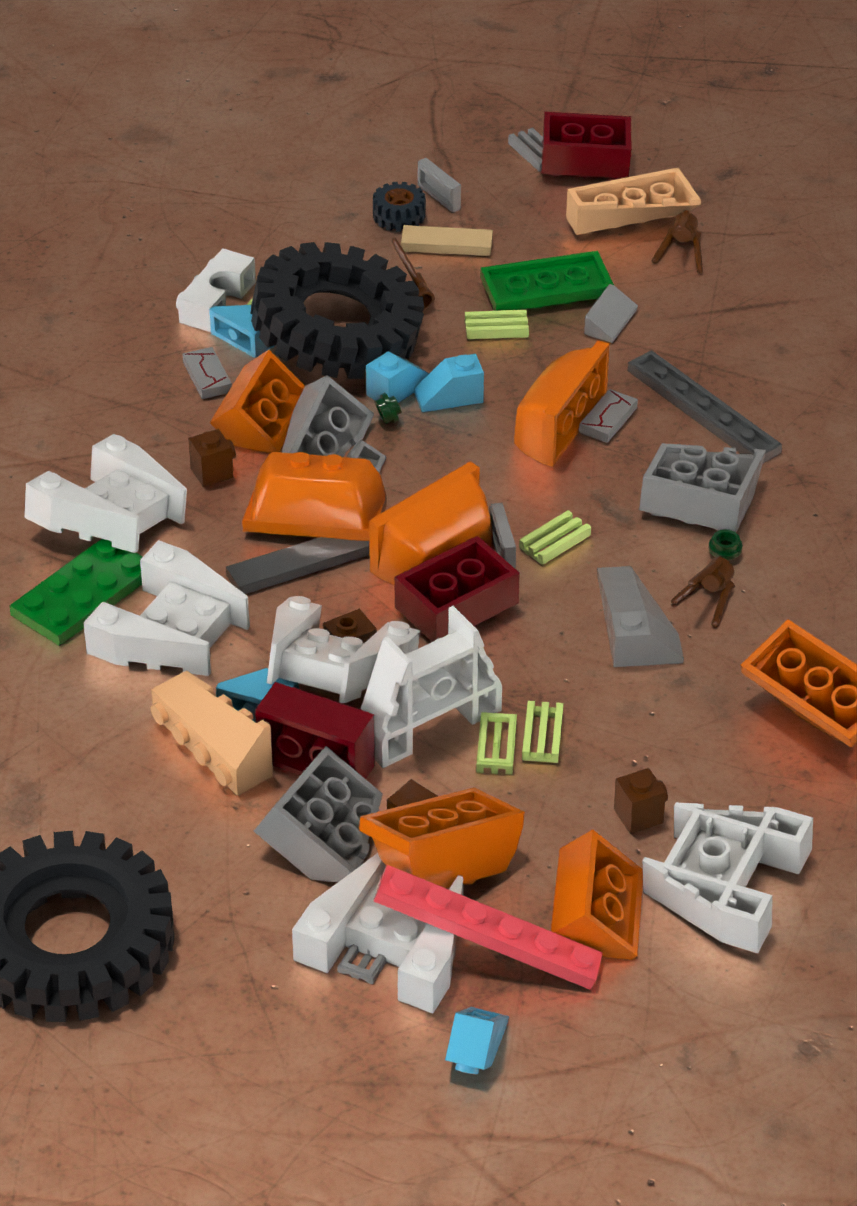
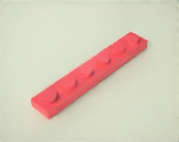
M386 865L375 894L374 902L589 990L594 985L603 952Z

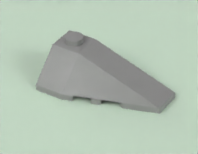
M326 375L304 387L293 410L282 453L305 452L309 455L327 456L335 454L344 457L345 453L360 439H363L374 413Z
M631 566L597 568L613 667L683 663L684 657L678 632Z

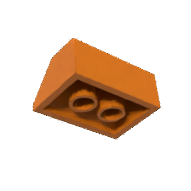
M267 350L244 365L210 424L215 429H219L226 440L230 439L234 446L266 453L279 452L285 443L293 410L305 385L270 350Z
M594 830L559 849L551 932L603 952L602 957L630 960L636 958L638 954L643 869Z

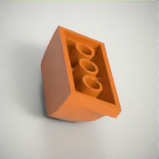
M597 340L593 347L570 351L552 361L537 378L517 408L514 444L524 454L551 467L556 464L578 434L581 421L607 392L610 343Z
M272 452L260 466L254 491L242 520L243 532L369 541V520L384 512L387 506V495L381 475L370 460L341 457L335 454L322 456L309 455L305 452Z
M470 461L370 519V572L379 579L394 585L395 576L475 536H479L492 547L493 531L486 496L480 487V467Z
M787 619L740 665L742 674L750 678L806 722L839 742L852 747L857 742V664Z
M473 787L360 816L359 831L373 838L378 855L385 865H390L447 889L452 886L458 875L463 877V884L467 885L475 883L478 879L506 871L518 847L524 825L525 812Z

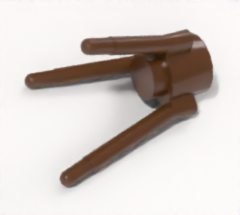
M684 210L683 213L676 216L673 227L668 230L666 238L652 258V263H657L672 239L675 238L679 242L692 240L697 273L701 274L703 272L700 246L701 233L697 231V218L689 213L688 210Z
M393 238L391 241L396 252L410 274L412 281H414L419 289L418 297H423V311H425L433 304L435 300L434 294L428 288L421 273H416L398 240Z
M721 556L712 559L702 571L688 581L689 585L672 598L671 604L676 605L701 584L706 590L711 592L721 590L722 593L711 623L713 627H717L729 593L735 587L731 581L735 573L733 565Z

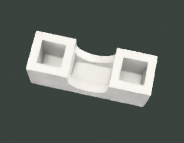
M222 248L214 258L210 259L202 272L194 277L192 283L178 295L176 308L179 311V323L211 332L209 309L214 306H226V296L242 299L256 283L255 258Z

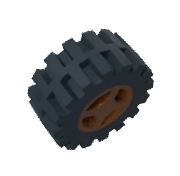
M392 182V185L384 184L383 188L379 187L374 192L373 218L379 227L383 228L386 226V230L396 229V232H401L404 225L419 226V223L422 224L424 222L426 198L421 188L416 189V185L411 184L409 186L407 182H402V184Z

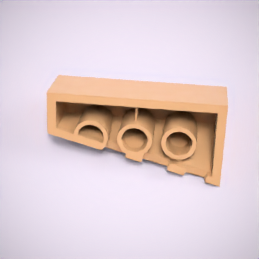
M678 167L567 189L566 219L576 235L589 234L594 231L614 229L635 223H645L665 217H674L683 213L684 210L690 212L701 205V199Z
M187 670L151 689L153 705L150 709L155 721L160 725L164 724L172 732L175 740L180 745L184 744L193 753L199 764L206 765L214 773L222 786L227 785L238 796L273 776L270 724L264 720L258 723L252 720L254 719L253 713L245 708L237 711L234 709L230 698L224 694L216 697L210 685Z

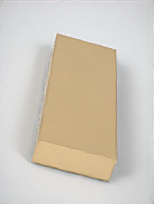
M404 225L401 246L404 252L491 256L493 230Z

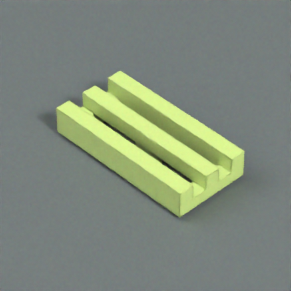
M527 310L465 312V328L468 340L529 337Z
M567 510L519 540V549L541 565H544L591 536V526L587 523L582 525V519L579 517L573 519V513Z
M528 701L522 749L523 761L558 763L564 703H556L555 708L549 707V702H542L541 707L535 706V701ZM534 716H539L540 726L537 752H530ZM548 717L555 718L551 754L544 753Z
M481 712L476 773H484V768H491V774H498V769H506L505 774L513 775L517 714ZM488 722H495L492 758H485ZM502 722L509 723L506 759H499Z

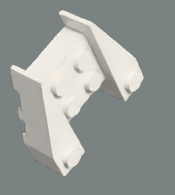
M115 434L92 446L90 480L95 483L82 488L50 471L26 483L24 518L53 532L62 533L64 529L79 532L80 539L91 541L94 536L112 541V547L136 553L139 549V534L165 518H169L179 524L185 522L187 488L140 446Z
M158 540L140 560L143 591L157 597L140 616L102 602L83 623L86 652L115 665L129 666L130 662L146 663L147 669L160 670L163 665L183 668V672L187 670L191 674L209 676L211 674L210 648L230 624L246 630L250 627L248 596L189 551Z
M303 596L289 597L276 610L267 683L273 684L278 678L338 693L340 694L339 702L347 703L360 698L361 691L367 689L384 637L388 636L406 654L418 649L421 630L410 628L409 624L405 622L391 621L387 622L365 643L356 637L341 638L329 635L330 633L327 630L319 628L322 605L311 603L309 598Z
M454 606L449 607L448 635L438 638L434 642L405 654L388 636L382 640L361 706V710L374 714L375 761L382 769L412 755L413 728L456 708L473 725L480 722L481 712L498 713L502 711V684L493 671L494 665L491 659L486 655L483 648L485 645L480 633Z
M676 802L674 805V838H677V841L664 863L644 857L642 861L643 892L720 942L758 953L772 927V895L747 888L746 885L758 863L795 874L801 872L812 850L813 817L778 807H764V812L743 811V806L729 805V810L704 809V804Z
M377 853L309 904L292 929L293 960L328 973L344 948H350L353 944L357 945L358 952L367 954V949L370 950V956L377 958L378 954L384 955L387 963L399 967L398 1001L433 1014L450 987L457 935L374 902L382 873L386 867ZM458 875L449 890L463 895V877Z

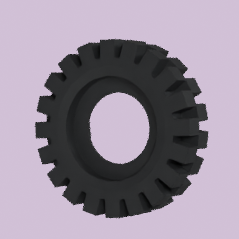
M315 242L300 244L299 252L292 246L280 250L279 257L273 254L265 261L264 267L260 268L257 276L250 314H252L251 322L254 330L260 331L259 338L267 347L276 345L275 354L286 362L299 355L296 367L311 372L318 363L322 364V376L328 375L329 377L337 378L339 368H344L348 379H363L366 365L388 351L409 360L414 352L424 316L423 297H418L419 289L414 281H405L407 274L398 266L386 270L388 260L377 254H374L368 261L363 260L364 249L350 246L348 254L345 255L341 253L339 243L325 242L323 252H321ZM315 293L343 295L364 304L370 313V321L368 324L362 322L346 323V327L334 326V321L317 314L314 317L308 315L303 303L309 296Z
M73 831L54 832V848L47 849L41 835L22 841L24 857L11 846L0 852V1007L4 1009L13 1001L15 1014L33 1019L40 1006L44 1005L46 1022H66L68 1006L76 1005L79 1020L82 1021L99 1017L98 1000L103 999L109 1009L114 1012L129 1004L128 989L141 996L154 985L153 973L162 975L169 962L168 951H173L175 936L171 892L168 890V882L161 869L155 871L154 860L144 851H140L133 856L132 844L117 837L106 849L104 834L89 831L85 832L80 846H74ZM61 893L62 898H86L88 894L97 898L105 905L110 914V925L104 937L92 947L77 953L57 954L45 951L31 942L25 931L26 918L30 912L47 903V897Z

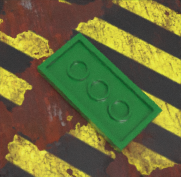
M598 251L480 268V278L494 311L541 308L543 306L569 304L576 301L597 300L609 284L614 285Z
M100 539L9 605L10 615L60 646L84 628L83 623L102 602L114 606L142 585L140 560L143 556L138 553L112 547V541Z

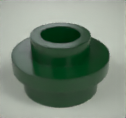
M386 393L381 394V398L374 402L385 424L399 422L398 415L402 411L394 396L388 397Z
M724 529L714 533L709 541L708 549L714 557L721 556L730 560L737 558L742 553L743 545L736 532Z

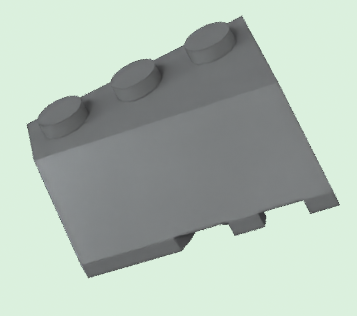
M662 443L643 476L639 510L649 512L655 516L682 520L687 524H698L714 528L717 531L727 529L737 532L753 500L766 450L754 449L753 455L736 454V448L724 447L722 452H707L703 446Z
M325 746L269 811L254 832L311 880L338 883L363 864V860L368 854L370 836L359 831L360 816L378 812L383 793Z

